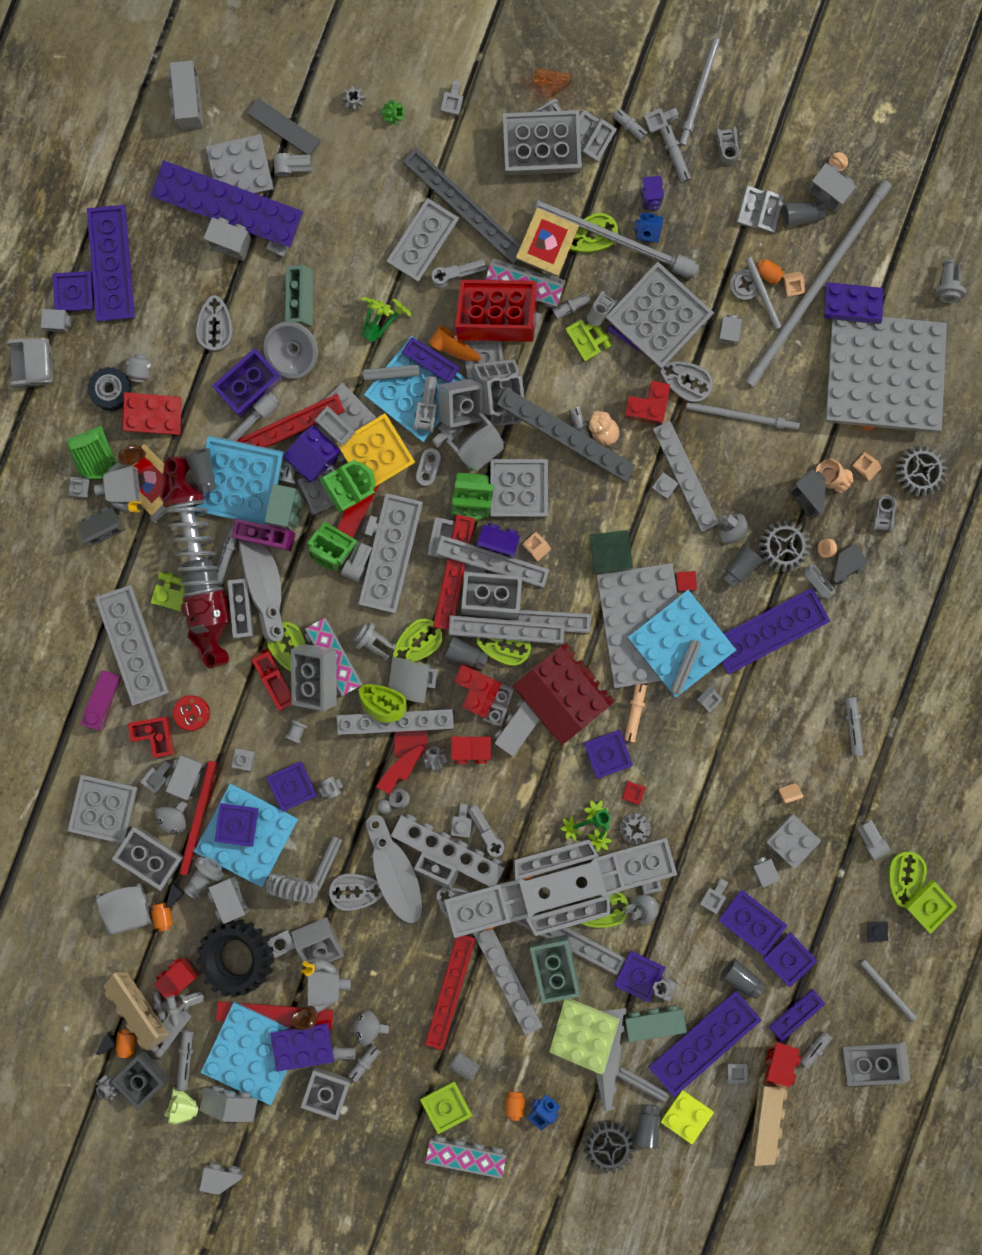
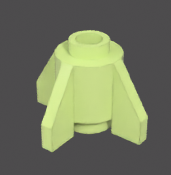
M173 1087L172 1098L167 1110L164 1112V1116L169 1117L168 1123L176 1125L196 1117L199 1107L196 1105V1101L190 1098L184 1091Z

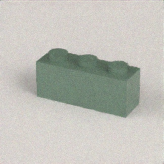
M304 265L287 266L285 322L291 321L299 323L304 327H312L313 270Z
M670 1005L666 1007L667 1010L659 1011V1008H652L643 1014H640L639 1011L628 1013V1016L624 1017L628 1041L635 1042L687 1033L682 1007L678 1008V1005Z

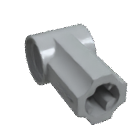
M287 153L274 155L275 176L284 177L290 176L291 173L312 172L311 155L291 156Z
M357 541L350 559L346 561L341 575L359 583L372 548Z
M872 820L856 827L866 844V851L873 861L891 852L888 844L880 836Z
M662 976L661 981L655 982L653 985L655 995L670 1001L678 983Z

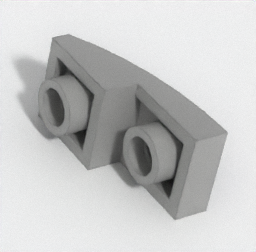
M501 684L492 706L483 721L502 726L514 691L513 687Z

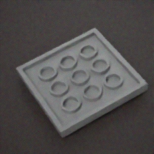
M657 262L613 308L605 319L662 370L712 317L714 312Z

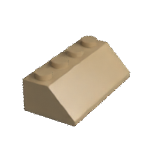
M115 972L103 986L106 990L105 995L110 1001L115 1003L117 1013L125 1018L127 1021L126 1026L130 1032L135 1033L139 1046L142 1049L152 1050L167 1039L170 1034L128 972Z
M759 1080L749 1157L755 1166L775 1165L776 1159H779L780 1147H777L778 1140L782 1138L780 1122L785 1117V1109L782 1106L783 1101L787 1099V1089L764 1083V1080Z

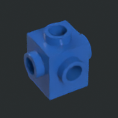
M641 213L640 220L636 219L634 231H637L636 239H641L644 242L659 243L664 217L656 216L653 213Z
M545 1094L541 1099L536 1098L531 1104L532 1110L527 1119L542 1131L548 1124L552 1125L559 1116L557 1112L561 1106Z

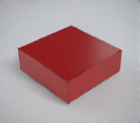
M696 571L676 572L677 592L697 590Z
M627 781L621 799L640 805L646 787Z

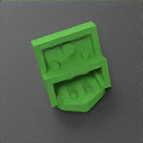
M102 425L66 440L73 462L81 477L103 479V475L107 474L108 470L117 463Z
M355 459L320 479L339 513L375 493L374 471L365 464L356 462Z
M457 474L451 502L452 515L456 516L457 514L475 518V522L484 519V517H489L494 484H489V477L487 475Z
M324 521L319 530H316L307 543L309 555L321 566L332 571H338L355 547L357 540Z

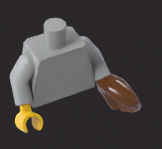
M128 445L118 452L119 461L108 470L107 474L103 475L104 484L94 486L95 495H105L106 502L111 503L114 508L122 512L140 513L141 510H137V505L141 504L138 469L130 465L135 464L146 455L144 449L137 445Z
M318 960L311 963L303 961L302 963L303 966L307 967L305 970H301V972L308 976V1006L310 1007L303 1008L291 1016L292 1025L301 1031L315 1026L318 1013L339 1000V990H351V978L339 979V969L326 960Z

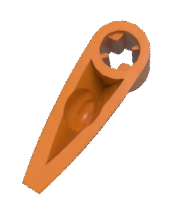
M439 325L429 340V344L439 351H444L455 358L466 361H479L482 358L463 340H458L457 335L444 326Z

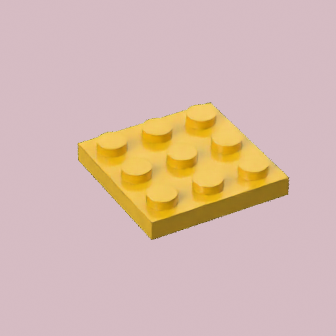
M386 413L356 430V433L344 446L336 442L348 463L355 459L356 462H361L374 471L375 487L415 463Z

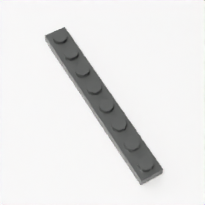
M415 148L406 157L403 164L503 257L515 265L518 262L516 256L521 245L426 156Z
M507 387L503 390L496 403L497 406L624 482H627L636 466Z

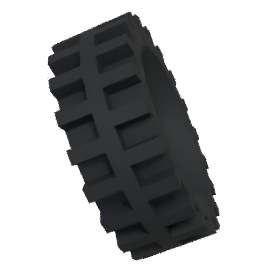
M242 919L222 923L206 933L207 936L201 939L202 946L197 948L196 952L200 954V958L196 959V964H201L202 969L198 971L199 975H205L206 979L203 982L206 985L211 983L213 985L211 989L213 992L219 990L221 991V996L231 995V998L239 995L244 996L267 981V975L271 974L273 970L270 968V965L274 963V958H270V953L274 950L273 947H268L267 942L270 941L269 937L264 938L261 935L263 930L261 928L255 929L254 923H244ZM230 940L243 942L252 954L251 968L243 975L231 973L222 962V948Z

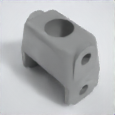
M13 339L6 341V345L12 347L11 371L14 381L9 382L11 388H30L52 384L54 376L49 339Z
M483 413L478 415L484 423L461 443L455 446L449 439L446 441L470 471H478L504 449V442L498 431Z
M143 882L137 883L136 887H125L104 895L102 893L96 895L99 912L109 936L152 924L148 896Z

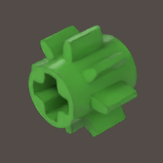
M389 100L388 103L383 104L381 115L384 122L389 121V124H397V121H402L405 114L402 103H397L396 100Z

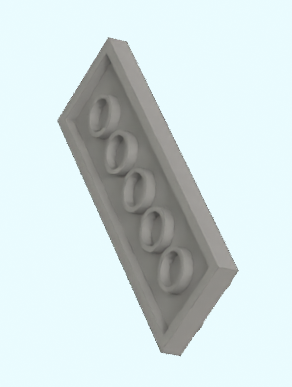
M388 493L385 494L359 605L396 614L423 502Z
M129 585L95 597L132 706L169 694L170 692L133 586Z

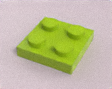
M931 879L904 907L931 934L957 908V905Z
M455 1080L420 1098L438 1134L473 1116Z

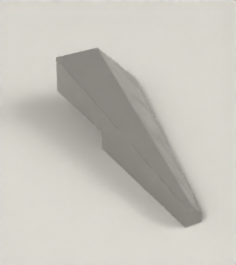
M626 1008L602 1011L620 1019L605 1072L602 1075L596 1073L604 1111L614 1110L612 1103L613 1095L617 1090L615 1079L619 1074L622 1050L620 1038L621 1033L624 1032L622 1022L623 1015L626 1014Z

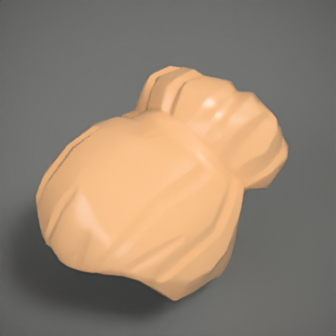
M595 411L589 421L592 439L605 447L611 446L618 440L619 427L608 413Z
M825 460L816 467L815 471H819L825 478L826 488L842 493L853 483L852 472L844 469L836 460Z

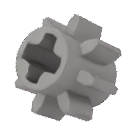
M352 86L349 91L344 90L346 97H342V101L348 102L346 109L351 107L356 112V108L364 107L362 101L366 100V97L361 95V88L356 90Z
M430 747L426 750V754L422 755L425 767H430L434 771L442 769L444 763H447L445 750H440L438 747Z
M332 776L320 782L322 787L318 790L322 797L327 796L329 800L341 794L340 788L343 785L340 779L335 780Z
M105 1075L96 1083L98 1086L96 1092L100 1098L112 1100L120 1093L111 1083L115 1078L114 1076L108 1078Z

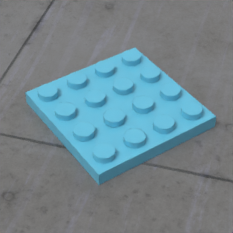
M411 337L386 368L418 365L402 354ZM418 365L419 376L375 380L364 393V396L424 443L431 433L429 430H414L418 402L423 400L426 377L432 376L437 378L434 397L437 411L434 429L440 423L438 385L445 384L446 382ZM457 373L452 382L467 379Z
M208 436L206 448H210L216 489L203 493L205 494L206 502L196 507L206 508L208 510L207 514L267 525L265 517L272 485H278L284 451Z
M689 590L628 637L670 692L691 640L699 641L701 646L681 693L736 651ZM672 693L675 698L679 696L677 694Z
M230 783L220 803L259 808L254 847L214 842L219 813L218 805L194 852L203 857L212 858L220 866L263 887L298 818L285 811L282 812L281 809Z
M234 1001L201 1073L239 1091L250 1092V1096L271 1105L287 1070L276 1072L270 1032L291 1029V1027Z

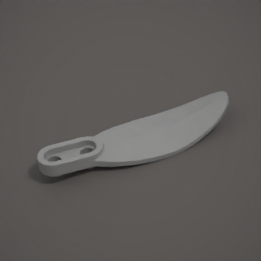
M239 540L246 583L252 600L259 610L263 635L268 642H277L283 638L284 630L279 612L281 581L276 562L266 546Z
M372 815L366 821V828L374 846L373 864L380 890L391 909L399 918L408 923H415L420 919L422 912L421 892L416 874L403 850L393 842L384 818L380 815ZM373 821H377L379 823L378 828L372 827ZM381 839L386 841L385 846L379 845Z

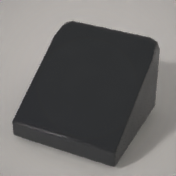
M176 883L171 885L166 905L168 908L172 907L185 894Z
M111 1031L105 1035L96 1052L97 1055H101L116 1045V1039Z

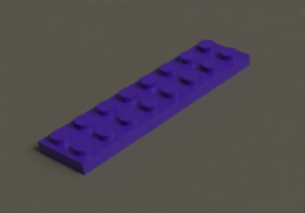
M164 160L151 194L153 198L211 219L212 217L218 219V217L224 218L229 221L228 224L236 226V224L247 228L246 231L289 248L292 246L303 215L302 210Z

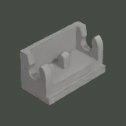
M435 517L428 556L447 559L446 557L436 555L435 551L440 535L451 538L454 521Z

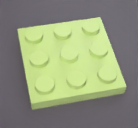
M565 999L549 1053L602 1075L605 1072L620 1019L573 999Z

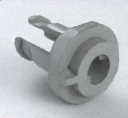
M946 260L942 263L944 268L941 285L936 287L935 293L940 301L952 305V303H956L966 296V288L961 286L960 268L962 263L954 266V260Z
M373 622L363 623L351 639L354 647L359 650L364 646L374 654L382 656L383 660H387L389 655L372 645L373 642L377 639L392 650H394L396 644H391L385 637L374 631L375 624Z
M210 857L197 858L195 861L197 870L189 880L188 885L183 888L184 892L194 899L196 896L200 897L201 892L207 888L212 880L219 881L223 877L222 867Z

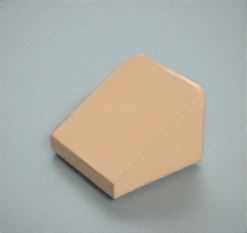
M800 271L782 276L786 297L805 294L804 277Z
M866 452L852 465L868 481L881 469L879 461Z
M537 532L533 533L522 544L537 561L551 550L548 543Z
M795 783L779 788V793L784 803L803 797L801 790Z

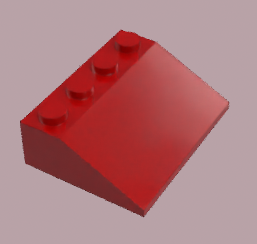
M461 280L455 322L457 339L466 341L534 342L537 281Z

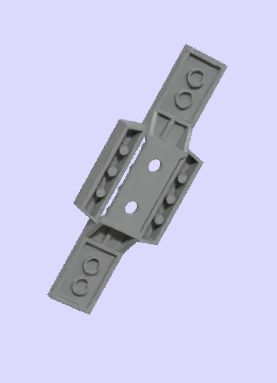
M667 838L598 856L592 843L587 839L513 860V881L444 900L454 938L525 919L532 934L538 936L609 916L611 894L676 876L677 872ZM592 859L591 863L583 864L580 866H576L573 868L558 871L555 873H551L526 881L523 879L526 877H530L533 875H537L540 873L548 872L551 870H555L558 868H562L565 866L573 865L576 863ZM584 877L587 880V885L584 888L577 887V878ZM542 887L549 889L550 894L546 899H542L539 896V890ZM597 895H601L600 897H596V898H593V899H589V900H586V901L578 902V903H575V904H571V905H568V906H564V907H561V908H557V909H554V910H550V911H547V912H543V913L534 915V914L537 913V912H541V911L548 910V909H551V908H555V907H558V906H562V905H565V904H569V903H573V902L580 901V900H583V899H587V898H590V897H594V896H597Z

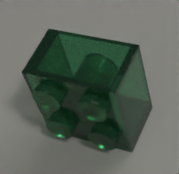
M628 530L589 535L594 574L633 569Z

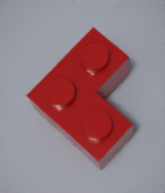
M651 381L647 399L629 396L624 418L662 425L671 384Z
M461 665L454 682L469 689L462 708L486 718L502 683Z
M170 717L128 723L130 742L150 740L153 758L175 755Z
M452 736L451 760H456V764H467V760H475V764H487V760H491V737Z
M187 957L182 960L178 958L167 967L169 969L168 972L164 970L155 977L158 981L154 985L166 999L168 996L179 994L200 975Z
M778 1042L769 1046L764 1064L767 1066L764 1083L783 1089L790 1088V1085L793 1086L796 1079V1074H794L795 1066L798 1067L801 1055H798L800 1049Z

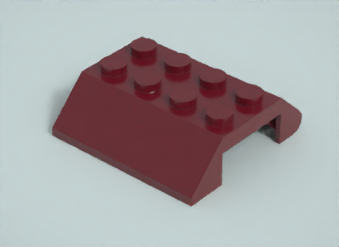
M567 642L512 686L561 746L615 702L611 695L606 697L608 693L606 689L601 692L597 687L600 682L598 680L596 682L593 681L596 677L586 665L584 667L581 666L584 662L582 660L576 662L573 659L576 653L574 650L571 653L569 652L571 647Z

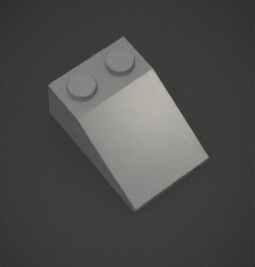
M906 1041L843 1047L848 1086L904 1084L911 1080Z

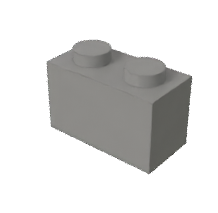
M422 852L414 868L416 875L450 891L459 875L456 867Z

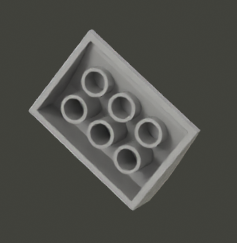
M579 110L503 113L505 175L581 172Z

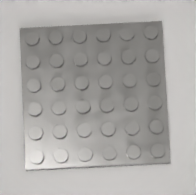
M882 317L881 324L831 319L825 422L941 433L947 323Z

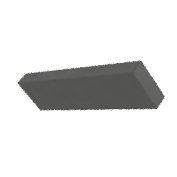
M257 98L247 112L250 117L306 155H312L320 143L318 138L259 98Z

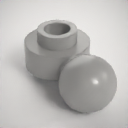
M397 788L391 792L389 800L383 799L378 802L377 810L380 814L386 815L391 812L393 806L403 809L408 805L410 796L407 791Z

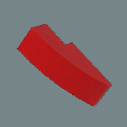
M269 648L251 656V660L278 711L292 705L291 691Z
M420 745L396 761L384 774L376 787L391 794L399 778L407 781L425 746Z

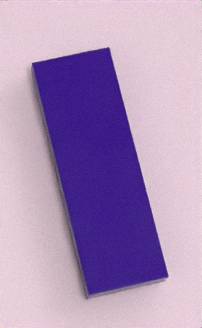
M411 337L402 351L404 356L446 383H451L460 370V367Z
M811 989L768 1027L782 1042L821 1009L825 1003Z

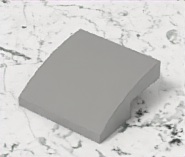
M583 109L579 114L581 154L598 162L617 129L603 119L599 120Z
M748 185L745 186L735 223L774 233L784 196L768 190L762 191Z
M333 465L311 483L304 477L296 481L312 516L335 506L320 481L322 477L335 471Z
M392 657L388 688L401 693L406 700L425 703L430 664Z

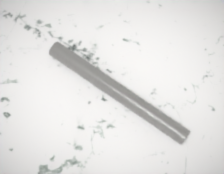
M751 256L745 259L746 264L776 330L781 328L782 325Z
M863 959L859 963L860 966L911 1022L916 1020L917 1016L874 968Z

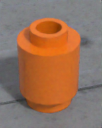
M769 259L761 260L757 265L760 277L770 284L774 283L777 285L785 273L781 270L780 266Z
M167 902L152 905L154 929L158 928L159 932L170 930V926L173 925L170 907L166 906Z
M127 1028L117 1032L115 1051L116 1056L120 1058H131L135 1050L137 1036Z
M508 1092L505 1102V1116L509 1117L511 1121H520V1117H524L525 1112L523 1092Z

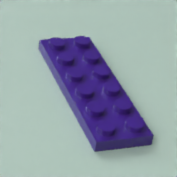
M126 206L87 208L96 321L136 319Z
M811 588L724 633L736 649V651L721 662L727 674L729 675L831 622L814 589Z
M735 990L648 1067L675 1097L762 1020Z

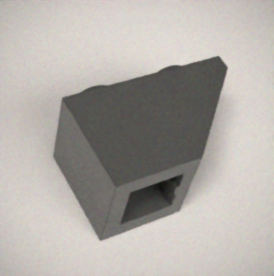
M856 543L836 555L831 579L832 584L838 582L841 585L849 580V574L853 572L858 574L865 569L864 565L868 561Z

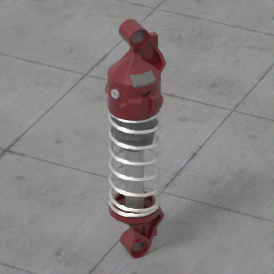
M169 457L164 463V473H162L164 484L159 497L163 501L165 512H179L180 516L179 520L170 522L167 526L182 527L183 534L172 537L171 541H185L186 548L176 551L173 555L188 556V562L177 567L178 571H183L182 581L179 584L184 586L185 594L182 595L181 611L187 621L189 630L187 637L197 648L199 658H201L207 668L225 666L229 661V655L217 643L225 627L230 622L228 613L230 603L228 596L224 593V588L220 587L222 582L217 577V571L220 568L213 566V562L210 560L216 556V553L213 551H202V547L210 544L214 539L207 536H199V532L208 529L211 525L208 522H196V518L205 515L208 510L203 507H194L205 504L206 497L205 494L196 490L185 480L186 473L190 469L185 457Z

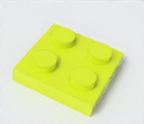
M682 1090L676 1096L660 1122L693 1145L714 1114V1111Z

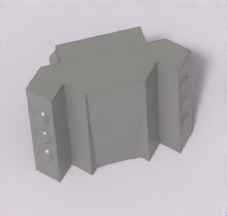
M515 360L473 364L471 373L474 380L483 384L484 416L493 426L521 423L522 420L496 405L506 387L524 398L522 375H519Z

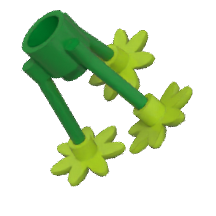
M368 297L360 298L368 302V312L362 326L363 332L361 335L369 341L375 342L377 337L381 338L388 326L403 312L411 316V312L406 306H402V303L396 299H392L398 306L394 313L390 309L391 306L388 304L384 305L382 300H374ZM372 309H377L373 322H369ZM389 313L393 314L379 330L380 326L377 325L380 316L385 314L389 317Z
M591 800V808L584 809L585 812L590 813L586 821L574 824L573 817L569 818V822L563 819L565 826L560 829L566 832L565 839L571 836V839L576 841V835H581L578 828L593 823L595 827L602 828V831L599 833L595 829L594 835L588 834L587 836L592 840L590 842L595 846L596 852H599L601 847L607 851L608 846L606 844L612 842L611 839L605 838L607 835L606 831L609 829L608 824L611 820L608 813L609 809L602 808V801H599L596 805Z

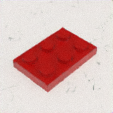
M123 393V432L180 435L181 397Z

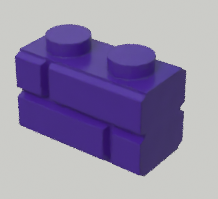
M661 176L644 177L640 188L642 208L644 210L647 209L648 212L657 211L662 205L664 192Z

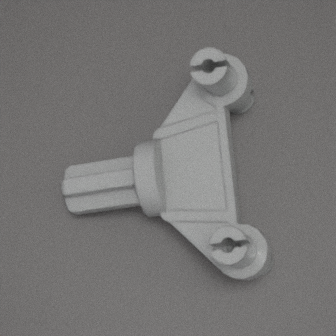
M159 990L152 992L155 1002L153 1003V1008L157 1011L159 1020L166 1019L165 1009L171 1017L172 1026L181 1024L178 1016L180 1011H186L189 1009V1006L201 1003L204 999L202 992L197 991L188 995L184 993L179 994L176 1000L175 996L171 995L166 997L167 1001H162Z

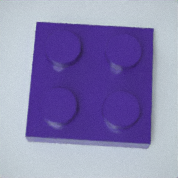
M91 271L53 273L54 310H65L66 312L94 310Z
M620 730L584 742L596 779L633 766Z
M302 761L266 777L282 812L318 796Z
M220 803L214 842L254 847L259 808Z
M791 932L762 958L789 987L817 962L816 958Z
M630 950L614 986L650 1002L654 994L653 985L655 982L660 981L666 967Z

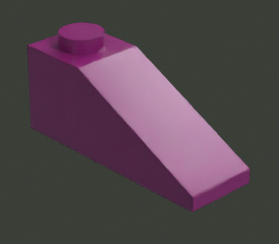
M235 519L231 537L291 552L296 533L288 529Z
M102 670L86 706L81 725L99 731L104 730L121 678L120 675Z

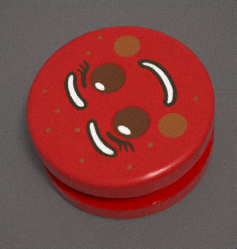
M194 695L184 696L174 705L173 718L180 728L187 731H196L203 728L209 721L210 708L201 697Z

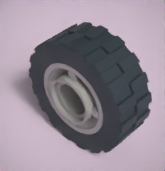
M114 367L98 369L99 371L94 372L93 376L89 379L88 394L91 397L90 399L103 410L116 411L119 408H123V393H131L133 391L131 381L121 370ZM110 385H114L113 391L111 393H107V387Z

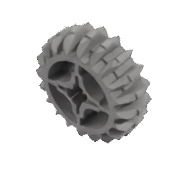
M920 445L916 446V451L913 447H910L909 453L907 451L902 453L904 458H898V461L902 464L895 466V468L901 470L895 473L896 476L901 475L897 482H904L901 488L909 487L907 493L910 494L914 490V496L916 497L919 496L920 491L922 497H925L927 492L930 495L934 494V490H940L939 485L945 483L941 478L947 477V474L942 472L948 469L947 466H942L946 460H939L942 454L938 453L935 455V448H932L929 452L927 445L924 446L923 451ZM918 456L926 457L932 463L926 464ZM912 458L914 468L911 473L907 474V465ZM928 467V469L925 470L924 473H917L914 475V473H916L919 469H925ZM935 468V478L933 482L930 483L929 479L931 478L929 476V472ZM917 478L921 481V483H924L925 486L917 485L913 483L910 479Z
M787 520L783 521V526L780 521H777L776 528L773 524L769 525L771 532L767 529L763 531L767 537H760L765 543H760L759 547L765 548V550L759 553L760 555L766 553L767 556L763 560L764 562L768 559L771 561L768 567L776 564V571L782 566V572H786L787 566L790 571H793V564L799 568L801 567L799 561L802 563L806 562L803 555H810L805 549H810L811 545H805V542L810 541V538L804 539L803 536L807 533L806 530L802 533L799 532L802 528L801 525L795 529L794 521L790 523V526H788ZM779 531L791 532L786 539L775 535ZM795 537L799 541V553L793 547ZM790 539V541L788 542L789 545L787 546L789 547V549L781 551L782 545L780 544L785 543ZM770 540H773L777 547L775 555L770 550ZM784 553L795 557L792 561L778 560Z
M271 874L267 879L266 892L270 895L303 903H313L317 898L318 886L313 882L281 874Z

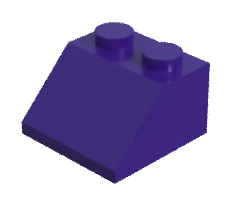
M312 425L298 437L283 458L311 483L337 462L341 450Z
M488 523V526L483 525L477 547L514 558L520 535H517L518 532L515 530L507 529L503 531L499 529L498 525Z

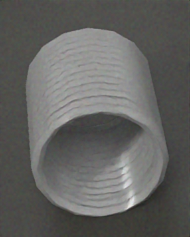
M459 1051L448 1068L470 1082L480 1068V1065Z

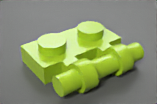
M581 319L565 329L584 362L601 353L598 345L603 344L606 350L612 347L609 341L610 337L607 333H604L601 326H593L590 323L585 325ZM594 329L599 338L594 340L589 332L590 330Z
M160 572L158 579L165 581L164 587L156 585L151 603L182 612V595L185 594L184 586L179 584L182 578L174 576L173 573L168 572L166 574ZM171 584L180 585L181 590L170 589Z

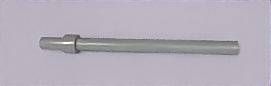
M713 38L687 120L684 121L682 126L683 132L679 141L681 146H686L689 135L693 132L695 126L693 123L720 43L719 38Z
M687 402L686 404L687 410L772 425L777 429L799 430L800 423L787 421L781 417L776 419Z

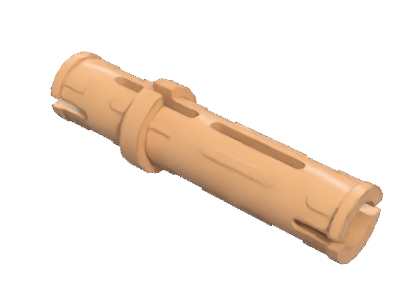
M636 683L633 700H630L632 705L624 740L629 741L630 733H632L631 742H636L642 707H645V703H643L648 687L642 685L641 692H639L641 684Z

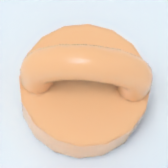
M834 153L830 157L828 165H834L839 172H842L848 165V158L843 153Z
M833 539L821 540L818 544L820 556L823 558L835 556L837 552L835 541Z

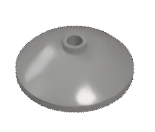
M286 321L275 325L268 331L264 340V355L267 362L279 375L286 378H300L314 368L318 358V347L315 338L306 327L296 322ZM294 344L298 346V350L294 348Z

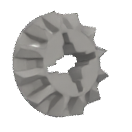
M740 270L733 275L730 286L731 292H733L736 298L748 300L754 298L759 293L749 270ZM742 278L746 283L753 282L748 286V291L745 288H739L742 285Z
M629 814L621 822L620 833L628 843H643L650 835V823L641 814ZM640 821L639 829L643 833L636 832L631 836L632 829L628 824L635 826Z

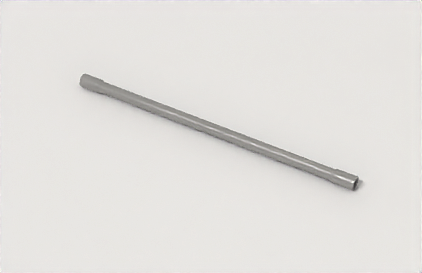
M882 180L872 198L761 360L744 381L748 386L755 387L775 354L869 217L891 189V183Z

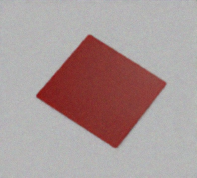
M428 730L395 732L394 757L401 758L409 751L423 745L425 748L419 757L423 758L422 755L426 754L428 749Z

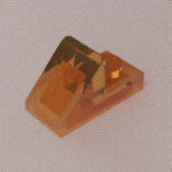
M535 68L534 81L539 85L552 84L550 98H552L572 83L573 74Z

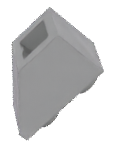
M210 1162V1164H206L204 1167L199 1191L219 1195L241 1180L245 1171H241L236 1166L226 1168L221 1167L220 1163Z

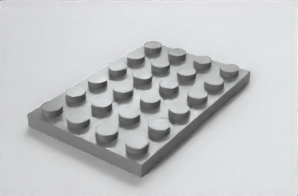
M673 564L596 575L614 688L633 686L635 683L646 684L661 681L628 637L678 598Z

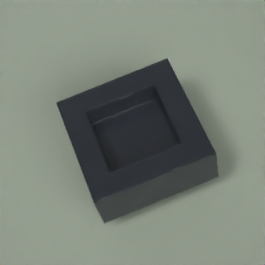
M867 922L868 941H888V922Z

